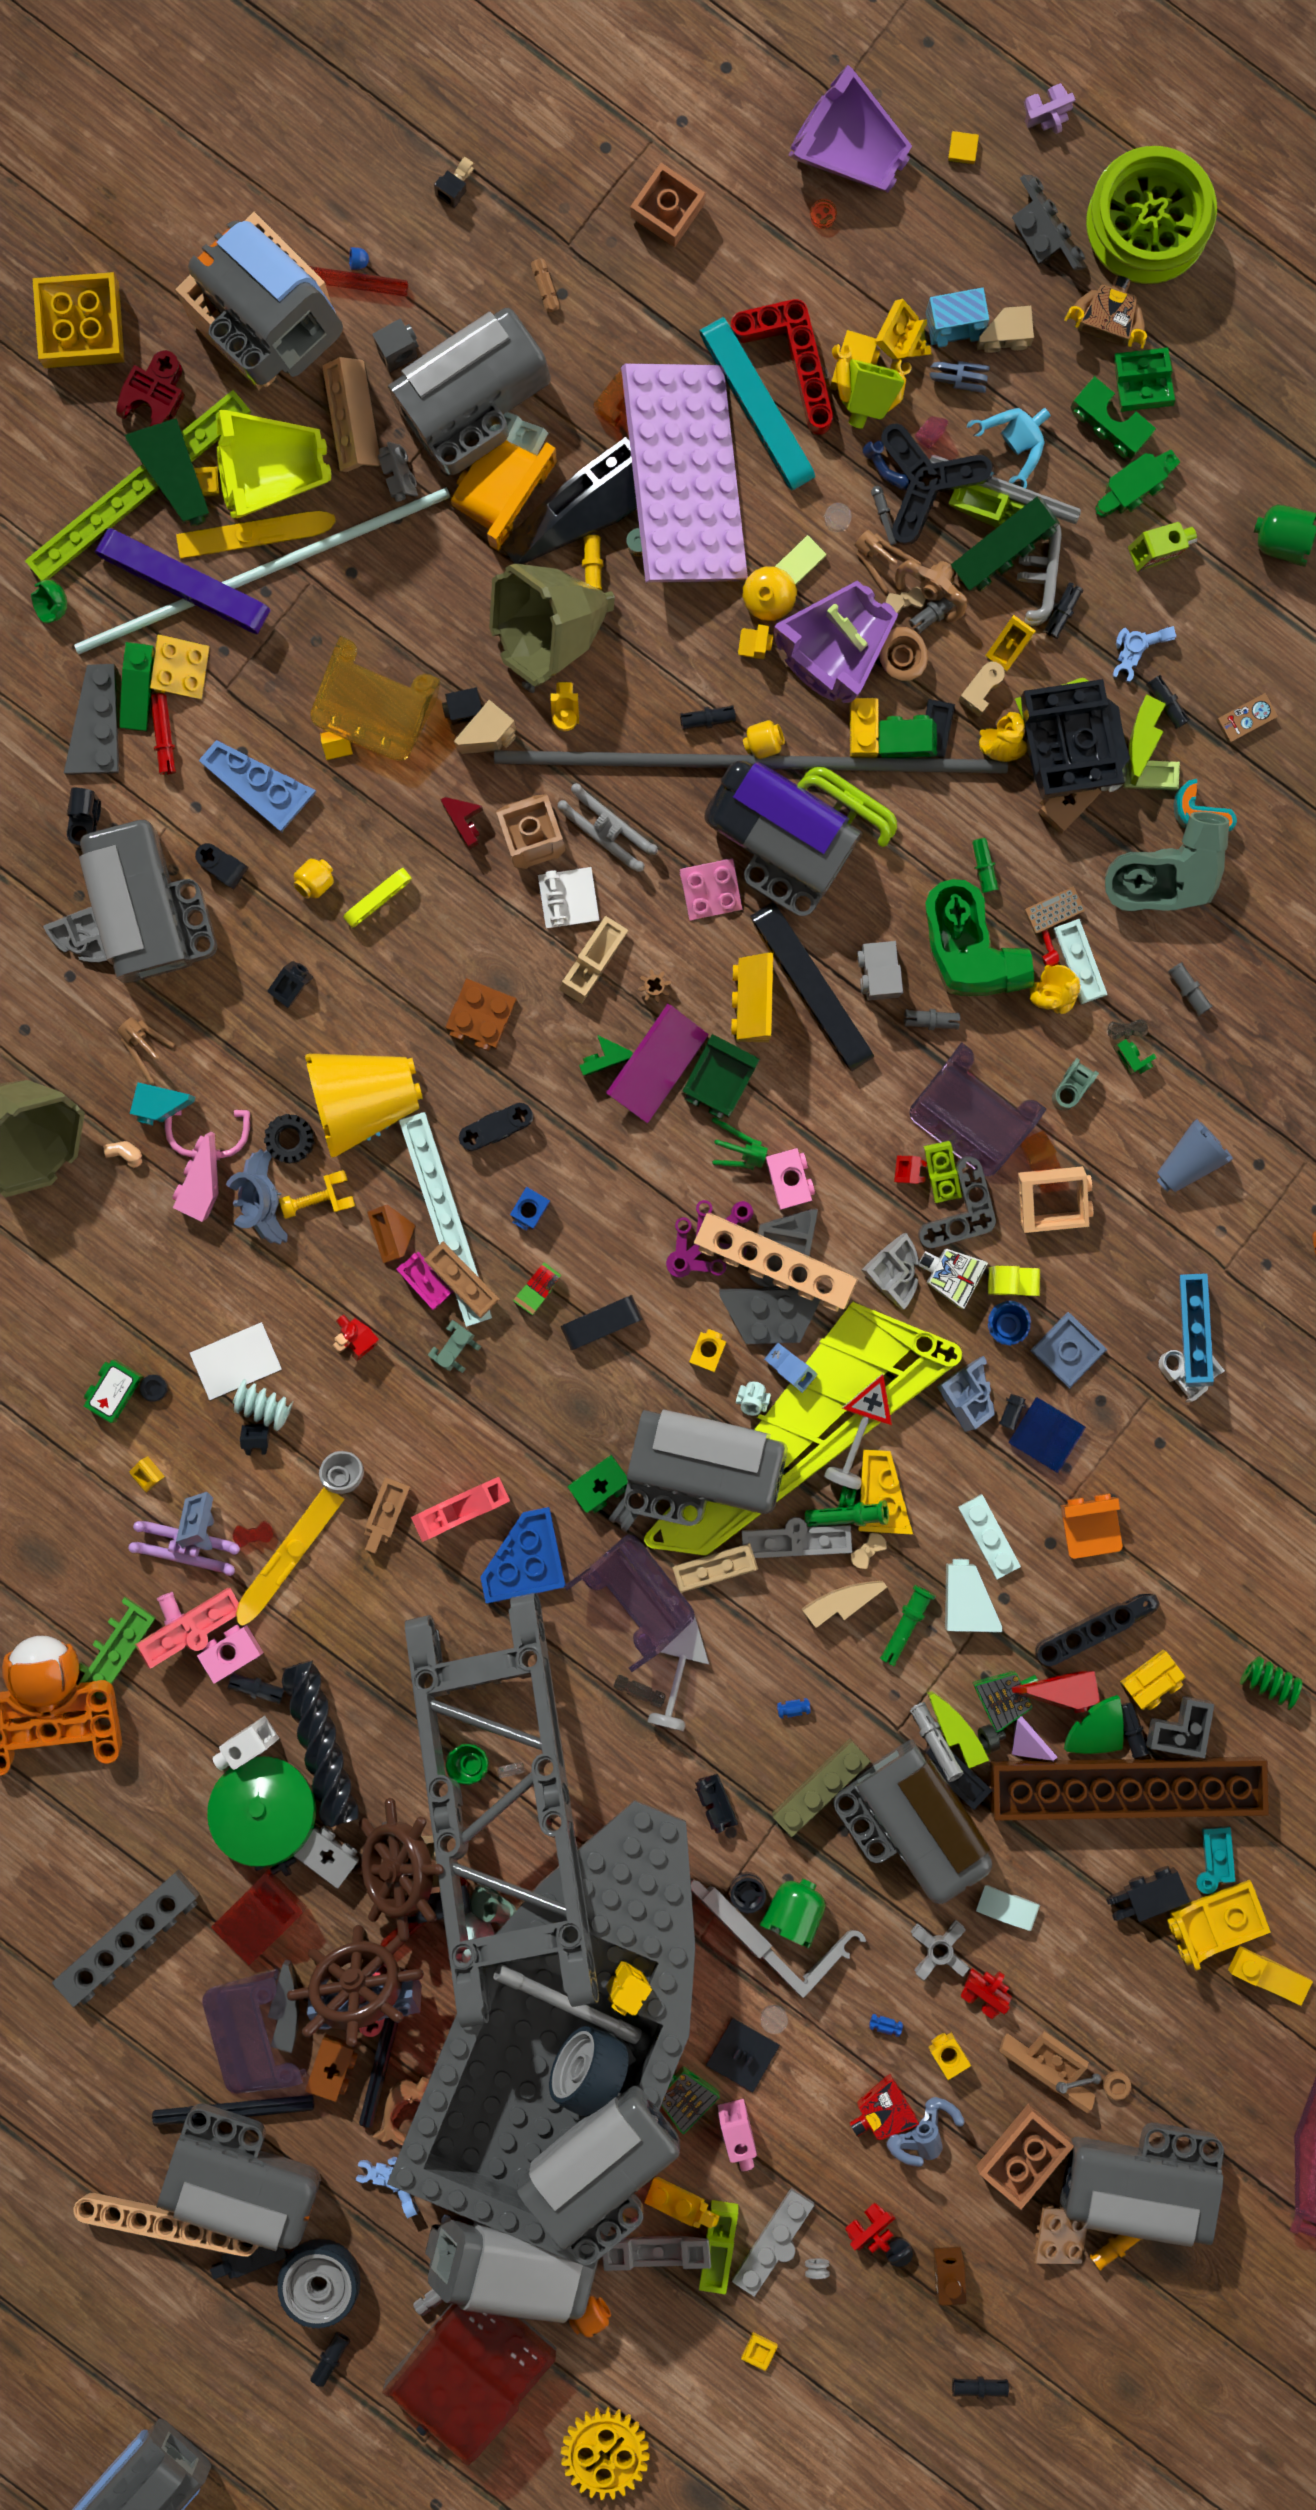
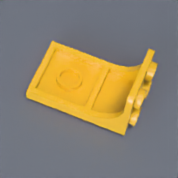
M1251 1880L1169 1910L1171 1918L1167 1920L1172 1934L1181 1942V1944L1177 1945L1182 1960L1185 1961L1187 1966L1191 1965L1195 1971L1201 1969L1200 1963L1204 1959L1271 1933Z

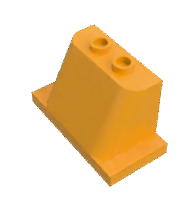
M506 440L474 462L469 471L464 470L457 481L459 486L451 500L452 506L489 529L487 533L489 545L499 552L501 545L513 531L512 522L538 482L543 484L557 463L556 448L546 442L537 456Z

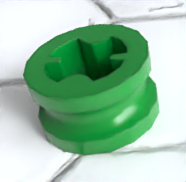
M842 1485L838 1508L853 1506L856 1489H849Z

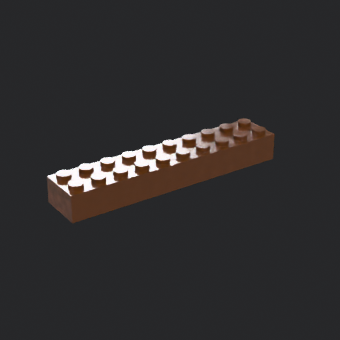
M1262 1756L990 1761L991 1816L995 1821L1269 1816L1268 1761Z

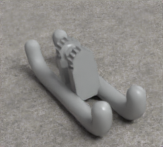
M1060 525L1055 527L1057 532L1049 538L1047 558L1036 556L1019 557V564L1046 569V573L1020 572L1017 574L1018 581L1045 584L1042 607L1039 610H1029L1026 613L1024 621L1028 626L1043 624L1049 619L1053 610L1062 535Z
M573 784L571 787L572 793L600 817L593 825L576 812L565 800L558 802L560 812L636 872L643 871L644 863L630 855L615 843L614 840L621 833L649 855H655L658 852V847L642 837L588 794L580 784Z

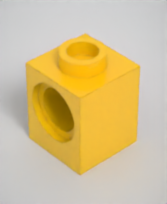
M707 1329L706 1333L700 1332L689 1362L715 1372L726 1341L721 1340L723 1334ZM706 1341H711L716 1346V1353L712 1357H705L701 1353V1345Z
M952 2032L948 2035L945 2033L938 2035L931 2041L932 2045L928 2046L947 2080L971 2066ZM952 2048L956 2052L952 2059L946 2060L941 2057L943 2050Z

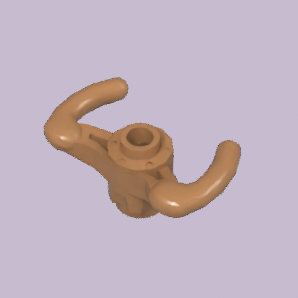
M907 560L898 567L895 575L897 589L902 590L905 588L906 573H909L921 582L920 589L925 598L939 601L944 597L956 605L954 611L946 614V622L957 621L965 614L967 598L953 586L956 572L949 563L941 561L929 569L912 560Z

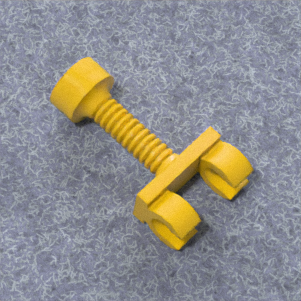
M342 1170L323 1176L327 1187L325 1191L323 1190L320 1193L317 1192L299 1199H292L290 1195L279 1198L285 1219L296 1216L298 1208L308 1207L311 1204L324 1202V1200H331L334 1212L354 1207L355 1203L352 1196L337 1200L332 1186L347 1181L345 1171Z

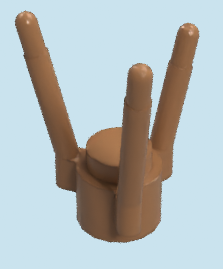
M870 530L865 531L854 545L859 550L857 556L864 562L884 593L888 592V588L868 559V556L874 558L879 553L893 565H896L897 560L883 549L885 547L906 561L912 560L922 565L921 562L891 545L877 533L874 535Z
M131 1017L117 1031L123 1037L120 1041L127 1047L148 1083L154 1085L150 1073L133 1045L140 1044L154 1060L158 1061L159 1056L143 1040L146 1037L144 1031L170 1048L174 1047V1043L148 1027L143 1020L137 1022Z

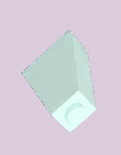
M953 1559V1564H946L945 1629L947 1631L1002 1632V1625L976 1566L969 1564V1559Z

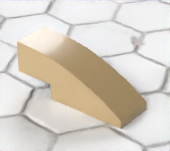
M605 916L562 981L559 990L582 1004L618 949L628 930Z
M883 1581L848 1585L815 1599L803 1607L802 1611L815 1628L836 1612L845 1620L886 1589L887 1586Z

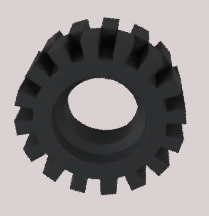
M284 1114L283 1116H277L274 1121L268 1124L269 1127L265 1129L264 1143H266V1149L273 1158L289 1164L300 1162V1160L307 1158V1155L313 1150L312 1146L315 1143L314 1131L307 1121L297 1115ZM287 1128L295 1129L300 1136L299 1144L293 1149H285L279 1142L281 1132Z

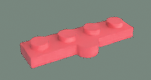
M226 1588L136 1643L135 1646L150 1669L179 1652L185 1646L194 1651L202 1650L208 1643L207 1634L236 1617L239 1602L231 1588Z

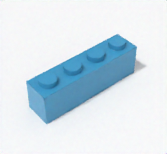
M1208 1274L1180 1275L1179 1289L1185 1387L1213 1386Z

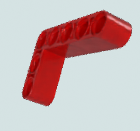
M792 299L736 313L731 320V329L739 343H747L786 334L807 426L813 434L823 435L827 433L831 427L833 415L806 304L799 299ZM796 310L802 314V317L798 320H793L788 316V313ZM772 317L776 323L772 326H767L762 322V319ZM739 323H746L750 329L746 332H740L735 326ZM802 336L808 340L807 345L799 346L795 343L794 339ZM805 362H809L815 369L811 372H805L800 366ZM811 388H815L820 391L821 395L818 398H811L806 392ZM818 414L824 415L827 422L816 424L813 421V417Z

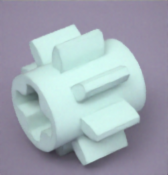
M749 1382L746 1387L740 1386L736 1404H741V1410L745 1414L758 1415L760 1411L766 1412L771 1394L766 1393V1388L763 1384Z

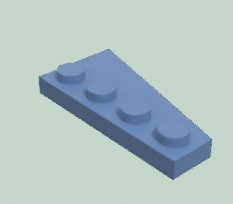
M217 740L199 759L201 764L281 833L317 792Z

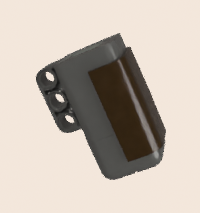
M913 1739L903 1743L857 1774L854 1780L833 1798L836 1812L866 1857L874 1863H880L898 1852L927 1897L936 1904L948 1902L966 1890V1886H972L987 1876L992 1869V1860L988 1853L990 1847L983 1834L929 1754H922ZM844 1796L851 1797L854 1800L852 1807L849 1809H843L838 1805L839 1800ZM859 1819H864L869 1823L868 1828L863 1832H858L854 1829V1824ZM872 1843H882L884 1850L878 1855L872 1854L869 1851Z

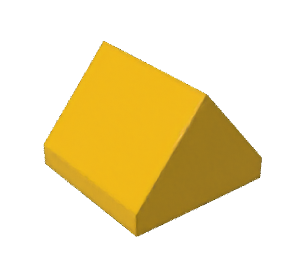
M347 727L320 733L326 760L353 754Z
M148 1456L140 1460L129 1471L145 1492H148L165 1477Z

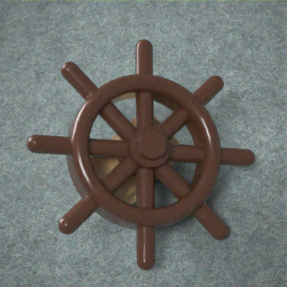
M388 1798L385 1800L387 1824L380 1825L374 1829L366 1818H361L358 1822L367 1840L363 1849L362 1864H356L352 1869V1873L354 1875H363L366 1890L374 1903L368 1914V1919L371 1922H376L382 1912L387 1916L397 1918L399 1940L406 1942L409 1939L407 1916L421 1912L427 1922L433 1923L436 1920L437 1916L427 1902L430 1894L440 1892L438 1875L443 1873L444 1868L441 1864L436 1863L433 1836H421L427 1823L426 1819L418 1817L413 1827L407 1823L398 1822L396 1802L393 1798ZM387 1840L389 1841V1848L385 1844ZM405 1895H409V1898H408L407 1901H406Z

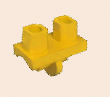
M571 682L556 683V694H551L552 724L558 730L564 732L572 730L576 724H579L578 693H573V683Z

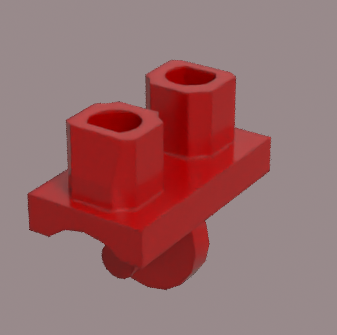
M973 1968L968 1972L961 1992V1998L968 2003H973L978 1996L986 2001L982 2005L981 2010L990 2019L995 2018L1000 2012L1004 2015L1007 2013L1012 1996L1007 1993L1009 1987L1002 1983L1005 1974L999 1971L995 1976H992L986 1971L984 1975H981Z
M873 2203L864 2212L873 2223L865 2230L856 2219L845 2228L849 2238L852 2240L850 2246L854 2251H860L872 2239L875 2241L868 2246L872 2253L880 2247L885 2252L891 2249L887 2241L894 2236L889 2229L882 2235H880V2232L896 2218L891 2212H886L880 2205Z

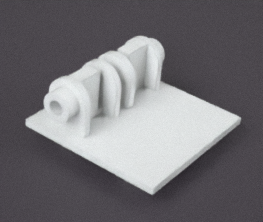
M591 867L561 872L548 871L546 874L538 875L546 929L599 921Z

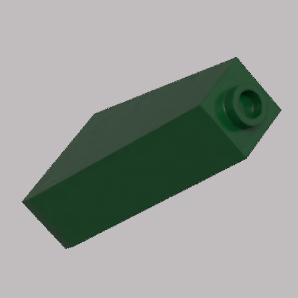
M177 418L125 434L128 445L184 524L190 523L191 527L205 523V518L209 517L210 514Z

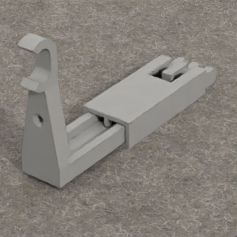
M690 1880L691 1892L755 1957L762 1958L802 1998L811 1991L841 1956L850 1959V1953L844 1950V1945L853 1936H857L860 1942H866L861 1932L856 1930L846 1932L803 1976L804 1981L802 1982L770 1949L772 1945L715 1887L709 1886L706 1889L699 1881Z

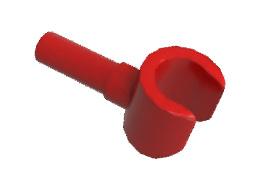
M1044 930L1042 935L1048 953L1041 958L1045 966L1050 965L1053 967L1059 964V954L1052 946L1049 931Z

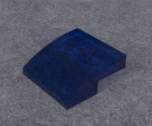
M1036 1397L1008 1443L1056 1473H1059L1086 1427Z

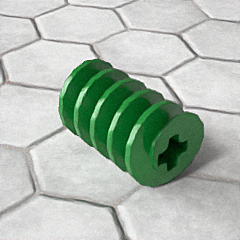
M1256 1657L1245 1669L1240 1679V1684L1243 1685L1249 1680L1250 1690L1259 1685V1695L1268 1690V1700L1271 1701L1277 1695L1279 1696L1278 1705L1281 1706L1285 1701H1288L1287 1710H1291L1301 1693L1302 1679L1299 1677L1293 1679V1675L1290 1672L1283 1674V1669L1279 1666L1273 1670V1663L1268 1661L1264 1664V1658Z

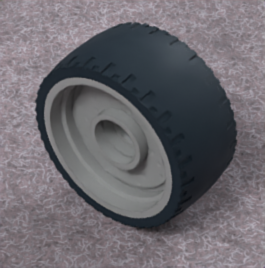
M583 2026L575 2030L565 2040L553 2063L549 2078L551 2098L565 2109L585 2117L604 2107L618 2096L625 2081L629 2062L628 2050L625 2044L612 2035L596 2028Z
M313 2239L296 2247L285 2259L278 2276V2297L283 2310L294 2322L308 2328L320 2329L330 2327L342 2320L353 2308L360 2291V2271L351 2252L340 2243L329 2239ZM320 2276L326 2280L327 2284L318 2286L314 2283L313 2278Z

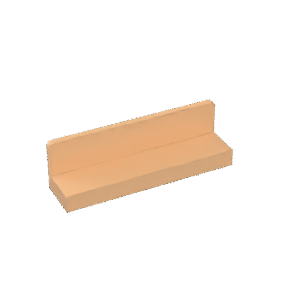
M339 357L322 365L340 471L349 472L362 465L380 466L381 464L378 459L380 453L364 361Z

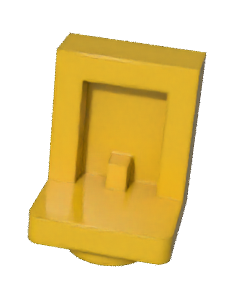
M758 625V630L743 628L740 635L738 655L764 659L765 651H771L773 635L768 634L769 626Z

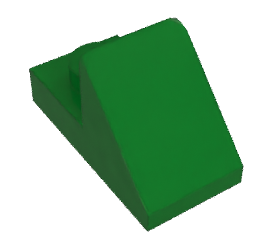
M597 1035L604 1056L599 1057L597 1053L583 1058L584 1063L579 1065L583 1077L628 1061L633 1055L632 1051Z

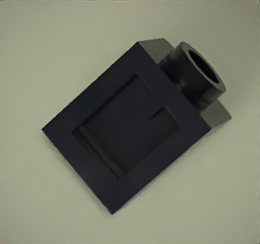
M291 961L283 967L267 992L289 1008L304 987L314 977L304 965Z

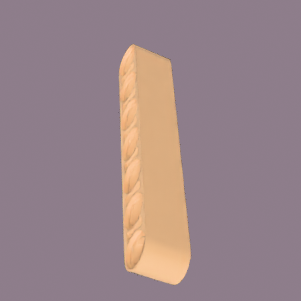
M89 2193L79 2199L74 2206L75 2218L86 2224L238 2256H249L259 2247L254 2244L253 2247H246L241 2240L228 2236L225 2242H221L216 2238L215 2232L199 2227L200 2235L194 2236L189 2231V2223L174 2219V2213L145 2203ZM84 2202H90L93 2205V2214H89L84 2210ZM111 2207H115L120 2211V2219H114L110 2215ZM137 2213H142L146 2216V2225H141L137 2222ZM164 2218L172 2221V2231L166 2230L163 2227L162 2221Z

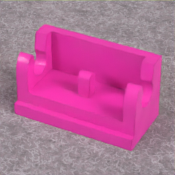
M419 1252L414 1253L405 1263L397 1268V1271L430 1308L435 1310L454 1291L424 1261L425 1258Z

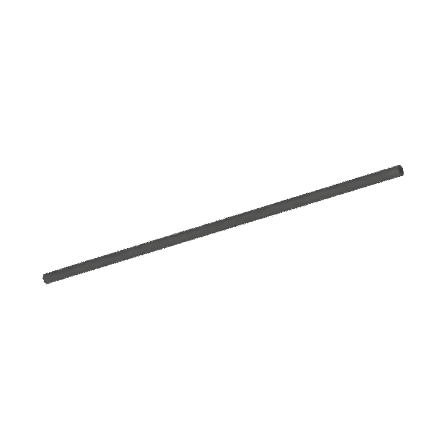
M495 750L494 752L495 764L729 768L736 761H748L753 764L760 762L770 769L810 770L815 767H824L829 770L1005 774L1008 771V762L985 759L773 755L757 759L753 755L509 750Z

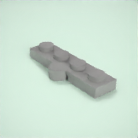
M792 1517L786 1522L785 1528L742 1530V1545L750 1543L755 1558L852 1553L850 1525L807 1527L803 1519Z
M791 2188L732 2277V2282L755 2297L778 2260L788 2262L794 2257L795 2245L792 2239L814 2207V2202Z

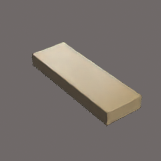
M750 1543L672 1567L680 1593L758 1570Z

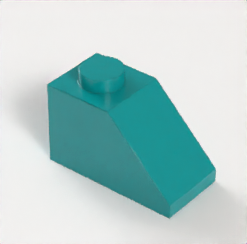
M137 1082L130 1114L138 1116L137 1122L153 1125L154 1120L163 1122L194 1103L195 1096Z

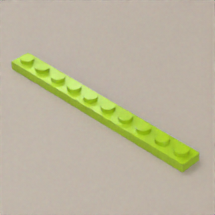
M234 390L229 392L182 431L191 462L220 439L221 435L216 433L219 410L251 414V410ZM140 465L28 557L25 562L41 581L49 580L104 535L108 528L115 526L159 489L144 466Z

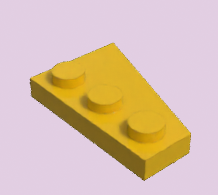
M863 1449L860 1502L864 1504H877L879 1501L885 1500L889 1508V1521L887 1525H881L880 1522L866 1523L863 1527L858 1525V1531L913 1534L891 1451Z

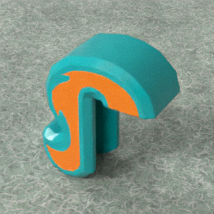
M1197 779L1189 780L1178 790L1174 799V814L1181 827L1186 829L1190 814L1193 812H1212L1225 816L1229 820V832L1236 826L1237 818L1232 809L1195 806Z

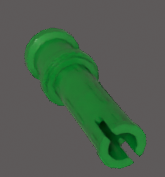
M881 1500L877 1504L858 1502L852 1507L809 1509L805 1512L807 1527L856 1523L857 1526L863 1527L866 1523L880 1522L881 1525H887L889 1521V1508L885 1500Z
M918 1585L913 1586L914 1592L908 1604L902 1607L904 1614L882 1656H880L881 1660L886 1663L888 1661L892 1666L896 1665L917 1622L924 1620V1612L929 1602L936 1597L933 1593Z

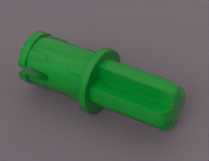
M987 839L973 840L972 844L977 863L974 869H977L981 892L998 890L999 887L994 870V865L996 864L991 861Z

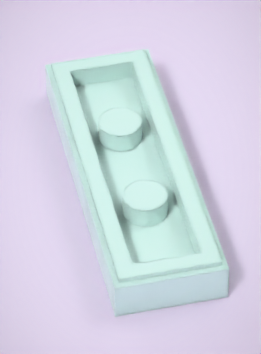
M1080 919L1055 927L1053 930L1066 966L1080 978L1079 984L1081 989L1078 994L1080 1004L1082 1005L1106 996V989Z

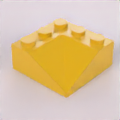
M114 272L32 278L38 359L44 368L125 362L119 282Z

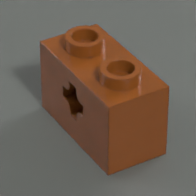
M325 2034L305 2092L334 2102L337 2101L339 2094L345 2095L349 2079H346L345 2075L348 2068L353 2070L358 2053L354 2052L355 2046L350 2047L346 2044L345 2040ZM332 2063L337 2064L334 2074L329 2073Z

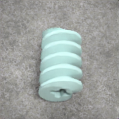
M243 1379L233 1399L235 1413H239L244 1408V1417L248 1418L254 1412V1421L259 1422L264 1417V1426H269L274 1421V1430L276 1431L284 1425L293 1405L292 1402L288 1407L286 1406V1397L276 1402L275 1392L267 1398L266 1388L256 1393L255 1383L247 1389L246 1379Z

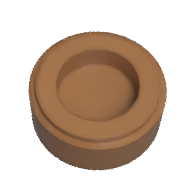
M1113 2071L1105 2076L1103 2089L1109 2098L1123 2100L1130 2094L1131 2082L1123 2072Z

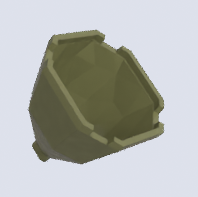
M512 564L505 568L506 571L492 578L489 628L492 636L500 637L505 650L500 653L503 663L535 687L543 684L589 650L606 614L614 610L615 596L612 591L604 593L559 569Z
M29 1080L0 1083V1194L5 1198L52 1185L58 1178L55 1172L66 1161L71 1164L78 1157L85 1112L62 1092Z

